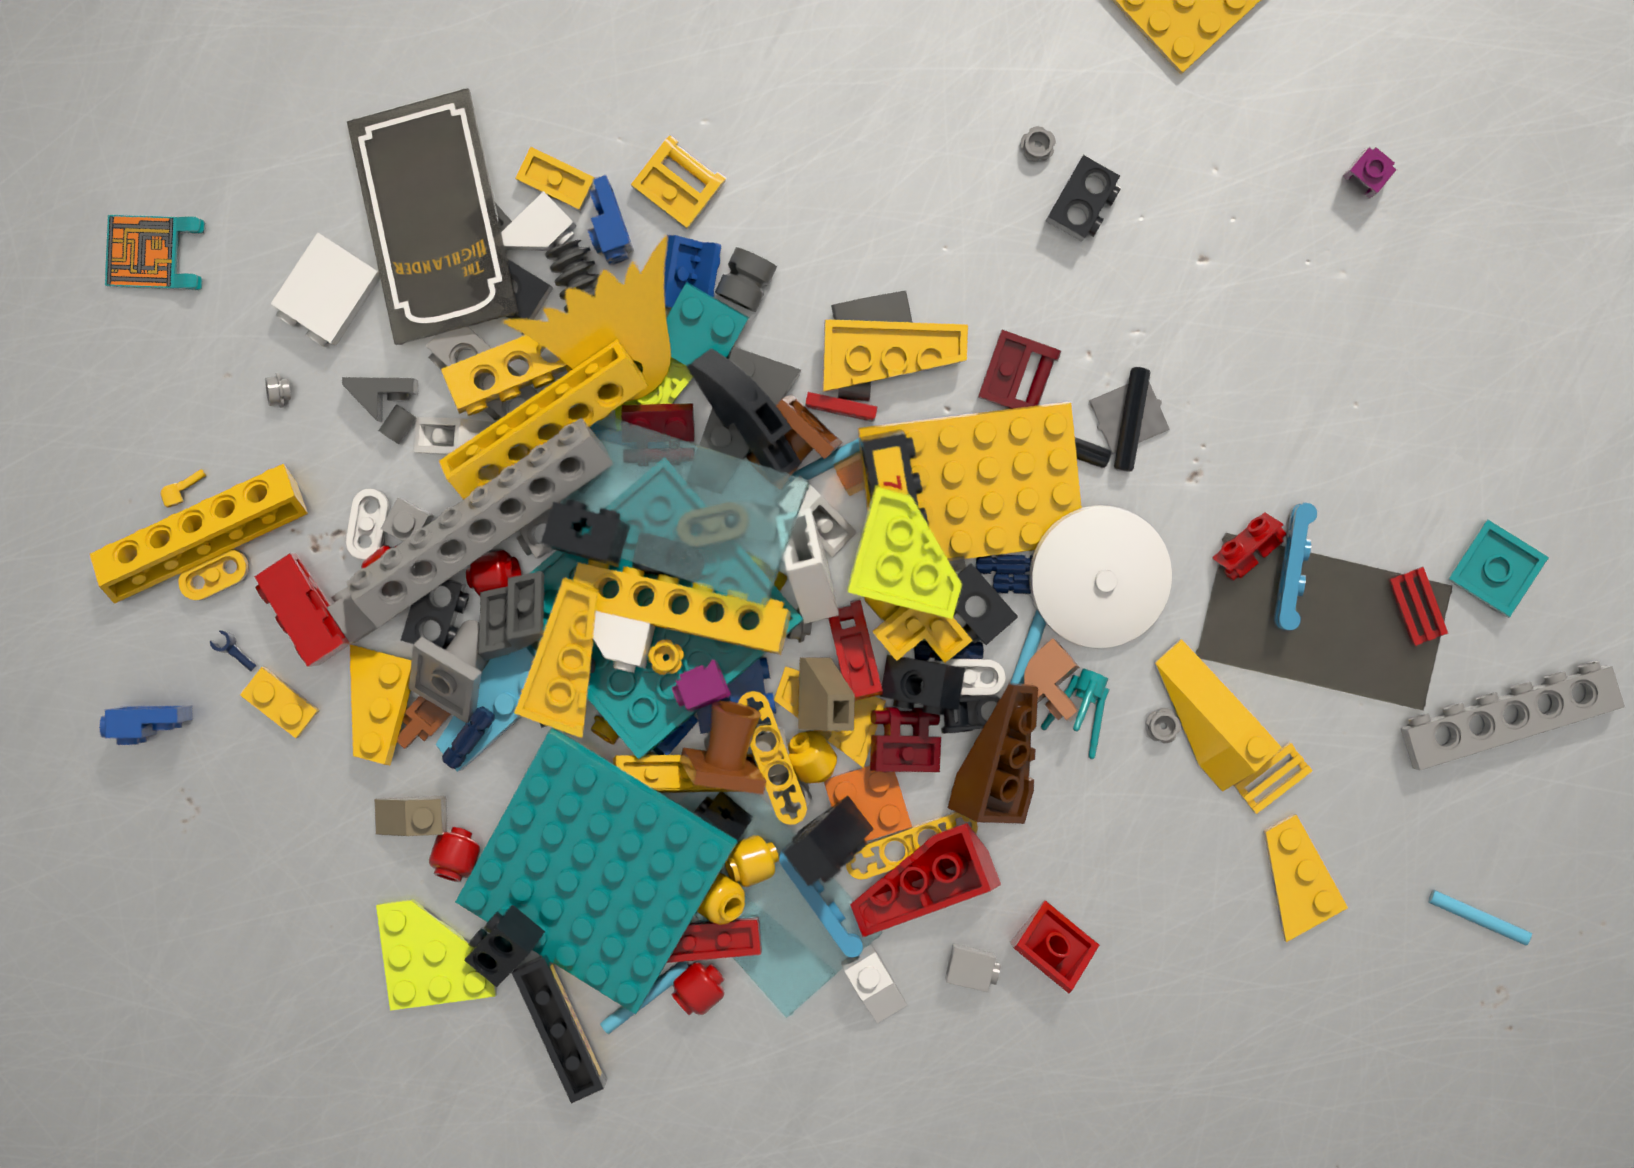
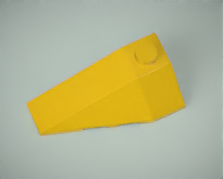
M1182 639L1154 662L1169 698L1175 707L1198 765L1222 792L1255 773L1282 749L1261 723Z

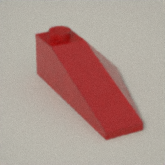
M965 823L933 835L850 905L862 937L990 892L1000 886L1001 882L989 851L969 824Z

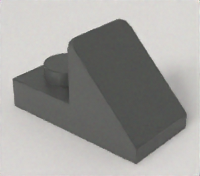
M342 377V385L379 422H382L383 394H387L388 401H409V395H418V380L414 378Z

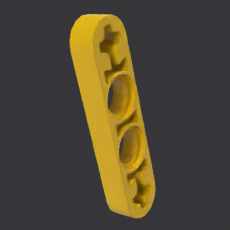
M757 691L747 692L742 695L738 703L748 705L747 699L753 697L756 702L762 701L764 707L759 709L761 720L763 721L766 717H769L771 724L760 725L755 729L750 747L757 766L766 779L765 787L778 819L784 824H797L806 816L807 805L771 706L766 696ZM761 731L772 732L777 741L775 747L770 751L760 750L755 742L758 733ZM776 764L785 766L789 771L788 780L781 785L773 784L768 778L769 769ZM794 784L796 791L789 792L793 803L799 802L801 804V808L797 809V816L795 818H791L789 813L782 814L781 809L785 807V800L783 795L775 798L773 791H783Z
M953 812L871 841L855 855L862 853L864 858L874 856L875 854L871 848L879 846V856L885 866L878 868L876 860L868 863L867 871L861 873L859 868L853 869L851 866L856 861V857H854L846 864V869L852 877L860 880L893 870L900 862L920 847L918 836L921 831L931 829L938 834L942 832L938 824L945 822L947 830L956 826L955 819L962 817L964 822H971V828L977 834V822L957 812ZM891 841H898L905 847V854L898 861L889 860L885 856V846Z

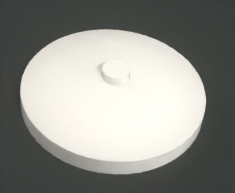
M1089 506L1063 516L1043 535L1031 561L1030 590L1039 614L1060 636L1085 647H1115L1139 637L1154 624L1162 613L1171 590V561L1163 540L1156 530L1144 519L1118 507Z

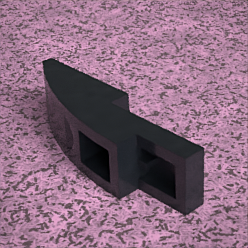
M712 348L686 366L724 427L733 423L736 425L772 484L782 480L801 464L798 456L784 436V434L792 429L768 395L743 370Z

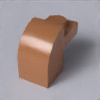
M1052 638L1029 660L1024 674V684L1038 687V703L1047 697L1049 701L1045 703V706L1057 720L1064 717L1067 721L1071 722L1076 718L1079 709L1062 691L1059 685L1080 667L1060 643Z

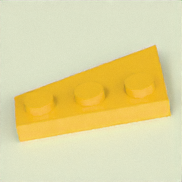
M350 644L353 756L384 765H391L411 691L409 689L412 660Z
M785 666L774 701L797 718L799 716V670ZM874 696L854 701V731H814L823 734L828 742L864 768L871 747V735H875L878 724L871 723L870 715L872 710H883L886 700Z

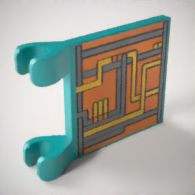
M108 215L105 286L200 290L202 288L201 276L188 273L177 274L178 232L202 234L205 228L204 220L197 217Z

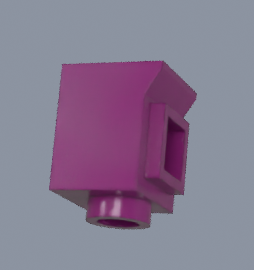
M1369 147L1364 149L1343 177L1349 180L1353 175L1369 187L1365 195L1370 199L1381 190L1397 169L1393 167L1395 162L1377 147L1374 149Z
M711 660L707 668L701 665L680 674L681 679L676 681V686L672 687L679 707L686 706L690 712L731 696L721 668L715 660Z

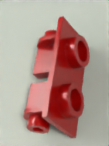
M1264 512L1261 516L1254 518L1247 528L1233 540L1226 542L1212 559L1226 568L1224 572L1232 581L1236 578L1242 579L1244 575L1259 563L1253 555L1256 550L1260 556L1265 558L1284 542L1283 538L1287 535L1282 528L1284 525Z

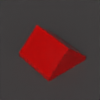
M1046 900L1010 941L1012 947L1068 994L1074 989L1100 946Z

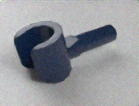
M219 630L226 637L227 642L221 648L215 641L210 640L212 649L230 654L251 672L257 665L236 646V639L233 634Z

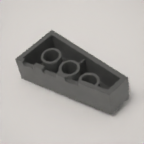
M734 346L729 357L731 362L756 382L775 405L785 398L801 374V369ZM713 408L687 483L722 495L751 449L736 425L733 423L724 427Z

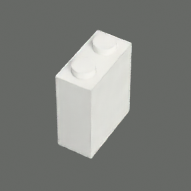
M317 232L271 302V305L279 309L276 316L294 327L299 322L307 327L309 330L306 336L324 347L327 341L336 346L382 277V274Z
M811 508L777 516L776 520L786 570L802 618L804 619V624L838 616L839 613L829 565Z

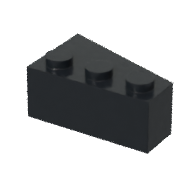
M847 795L798 830L782 853L808 887L819 879L825 884L841 871L840 868L849 863L855 857L854 855L868 844L865 838L874 828Z

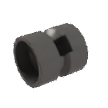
M736 247L728 263L731 271L728 274L722 275L715 293L736 305L756 312L764 296L761 288L764 285L770 284L777 266L752 252Z

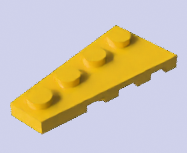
M825 319L822 392L967 361L968 324Z
M564 577L514 714L574 736L583 737L598 599L597 589Z

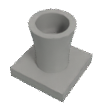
M467 620L462 623L454 639L445 650L421 636L413 645L409 689L465 723L471 721L470 717L477 709L481 671L490 661V659L484 660L479 654L480 622Z

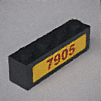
M902 429L859 437L870 500L872 499L875 486L910 494L928 525L925 507L919 508L916 494H922V486L919 473H912L910 459L916 458L912 437L906 438V434Z
M548 956L537 957L516 967L512 971L513 978L570 1102L574 1103L604 1089L607 1081L553 963L549 961Z

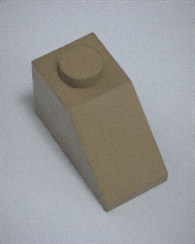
M446 796L375 799L376 835H443L444 832H447Z

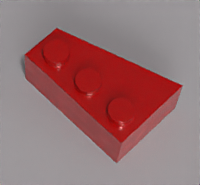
M289 553L254 576L259 584L255 587L259 596L266 604H271L276 613L275 619L277 623L289 635L297 653L307 667L322 664L350 645V642L327 609L330 606L329 602L296 553Z

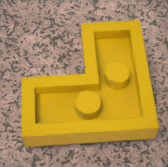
M903 606L872 631L896 661L924 638L944 663L973 641L954 617L950 619Z

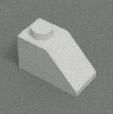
M543 191L494 239V243L500 250L548 251L555 246L568 243L575 235L572 230L576 225Z
M417 417L414 452L448 455L491 426L494 422L463 418Z
M800 475L775 500L788 514L811 508L823 548L832 557L857 533L822 495Z
M596 611L593 639L604 657L614 661L613 668L634 673L635 667H646L655 626L650 623Z
M872 944L864 948L859 956L855 958L849 957L841 962L846 975L877 1023L907 1006L906 1001Z

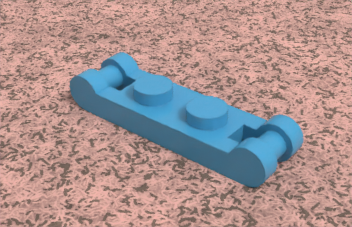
M1310 503L1297 504L1290 512L1274 614V623L1282 630H1294L1301 622V617L1295 611L1297 596H1303L1306 576L1301 575L1303 561H1308L1311 551V540H1306L1308 525L1314 522L1317 517L1316 507Z
M783 848L779 854V862L842 952L850 958L859 956L863 950L861 938L855 933L847 932L841 923L846 919L844 914L834 901L828 905L820 894L825 890L822 883L818 880L808 887L782 853Z

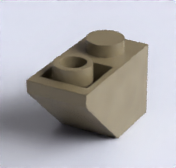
M800 657L798 729L854 731L855 694L833 660L827 657Z

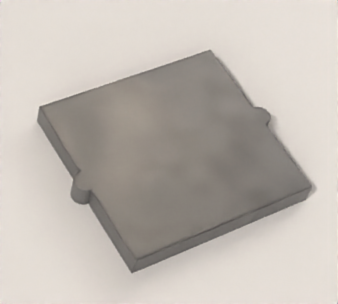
M1150 382L1147 390L1139 442L1170 430L1160 408L1162 401L1156 398ZM1128 384L1089 400L1099 422L1097 429L1103 432L1112 454L1117 452Z

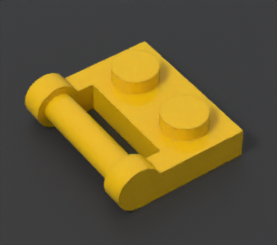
M669 135L631 183V186L688 230L712 197L723 186L726 178L718 172L714 174L680 148L678 146L679 142ZM670 157L704 183L706 187L699 193L664 166L663 162Z

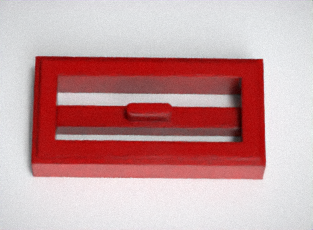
M812 392L807 393L805 406L809 409L871 422L875 421L878 406Z
M1424 567L1388 579L1413 646L1449 634ZM1414 577L1418 578L1436 630L1432 631L1413 581ZM1404 581L1424 634L1420 636L1399 584Z

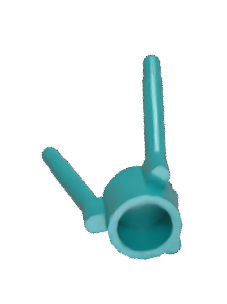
M1083 668L1080 676H1072L1070 684L1064 693L1070 698L1074 691L1077 690L1075 696L1082 699L1073 726V730L1076 732L1080 730L1090 703L1095 704L1097 700L1089 749V758L1094 759L1098 746L1105 700L1110 690L1105 688L1109 678ZM1051 712L1042 723V730H1047L1052 721H1054L1055 716Z

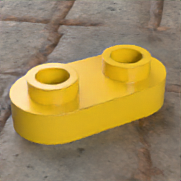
M231 549L182 572L178 580L179 589L185 597L191 600L209 598L241 582L248 573V561L241 552ZM230 560L234 561L237 566L236 571L232 574H229L225 569L226 563ZM197 576L203 577L205 581L201 589H197L193 583Z

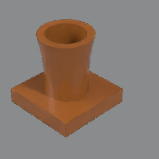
M793 394L783 398L776 405L792 428L784 436L801 463L813 449L826 459L843 443ZM753 452L746 455L750 464L772 484ZM797 468L772 485L783 490Z
M716 701L712 703L711 728L707 751L683 747L680 762L693 785L764 794L766 779L753 759L747 757L753 733L761 717V713L758 710L736 702Z

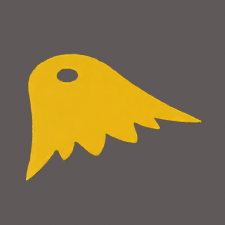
M667 235L655 247L641 273L635 262H631L625 275L624 284H621L608 270L603 269L597 281L595 297L581 290L567 288L565 298L568 314L553 308H543L549 320L548 322L531 319H509L502 322L547 348L572 370L615 340H618L630 358L642 364L643 371L641 374L648 385L647 388L642 390L632 400L648 395L664 380L671 360L664 297Z

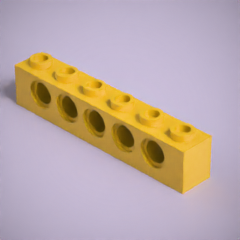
M524 335L441 369L458 413L461 414L466 411L467 415L470 416L487 409L486 403L500 398L501 402L514 399L521 395L520 389L532 384L535 389L546 386L555 381L554 375L564 371L568 373L572 369L561 359L554 363L546 362L541 356L545 347ZM517 359L525 361L529 366L528 371L522 376L512 375L508 371L509 364ZM482 373L491 374L495 378L493 387L488 390L477 388L475 379L478 375Z
M615 340L439 460V463L447 481L464 500L476 488L484 486L500 475L506 467L514 465L530 454L535 447L543 445L556 436L565 426L573 424L581 417L588 426H591L595 422L606 418L611 411L627 400L637 397L648 385L639 368L619 341Z
M281 464L243 483L236 484L232 488L213 497L204 499L185 510L174 513L155 524L139 529L135 533L114 543L107 544L103 548L90 553V558L99 587L115 604L307 515L308 512L296 480L286 466Z
M589 560L588 565L577 562L573 581L598 590L596 608L598 612L650 623L659 628L782 655L791 612L783 609L784 602L763 598L762 604L748 601L749 595L742 592L728 590L727 596L713 593V586L693 582L692 588L678 585L679 579L671 576L658 574L657 580L645 578V571L624 566L623 571L618 572L609 570L610 565L593 560ZM612 580L617 581L619 584L618 594L614 598L606 599L603 596L604 585ZM646 588L652 589L654 592L653 602L646 607L639 606L637 602L639 592ZM679 596H686L689 600L688 610L681 615L674 614L672 611L673 601ZM714 604H721L724 607L723 618L716 623L709 622L706 616L708 608ZM748 612H756L760 618L758 626L751 631L744 630L741 625L742 617Z

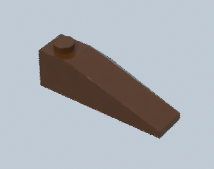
M1016 683L1008 684L956 774L948 809L975 822L1025 824L1034 792V779L1029 777L1030 762L1035 760L1036 749L1031 747V732L1037 726V686Z

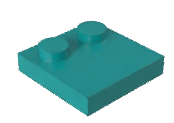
M686 283L666 318L671 357L687 366L712 348L727 358L749 317L693 285Z
M1487 519L1448 580L1510 618L1549 557Z

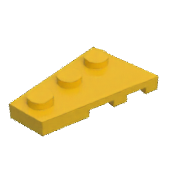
M1296 814L1264 830L1285 942L1292 940L1348 908Z

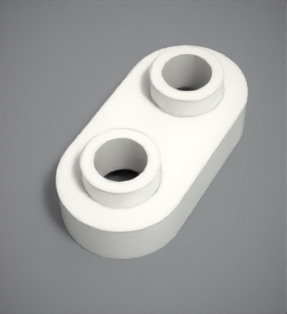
M364 489L356 494L352 502L346 535V547L349 553L358 559H367L383 546L385 531L381 530V527L389 514V501L378 490ZM370 500L376 501L378 505L377 511L373 514L368 513L366 510V504ZM364 535H368L372 541L370 547L366 549L360 545V538Z
M950 659L946 663L944 661L940 662L965 668L961 695H993L1004 686L1006 679L1005 671L996 661L990 659ZM985 670H990L994 675L993 681L989 684L983 683L980 679L981 673Z

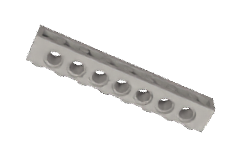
M582 417L573 424L565 426L556 436L543 445L535 447L526 457L514 465L506 467L493 480L484 486L476 488L470 496L460 503L446 509L441 516L427 526L417 529L411 537L395 548L387 550L381 558L368 567L357 571L351 579L346 581L353 602L379 628L550 509L553 501L560 502L612 466L613 462L605 446Z

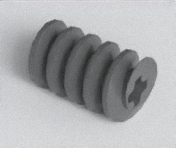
M582 240L562 244L545 253L547 259L557 260L550 266L551 272L562 273L554 281L556 286L566 287L559 294L561 300H566L565 291L567 288L581 290L595 297L596 287H593L592 284L598 280L599 274H588V270L595 265V261L583 260V257L591 249L590 247H579L578 243ZM567 305L564 307L565 313H568Z

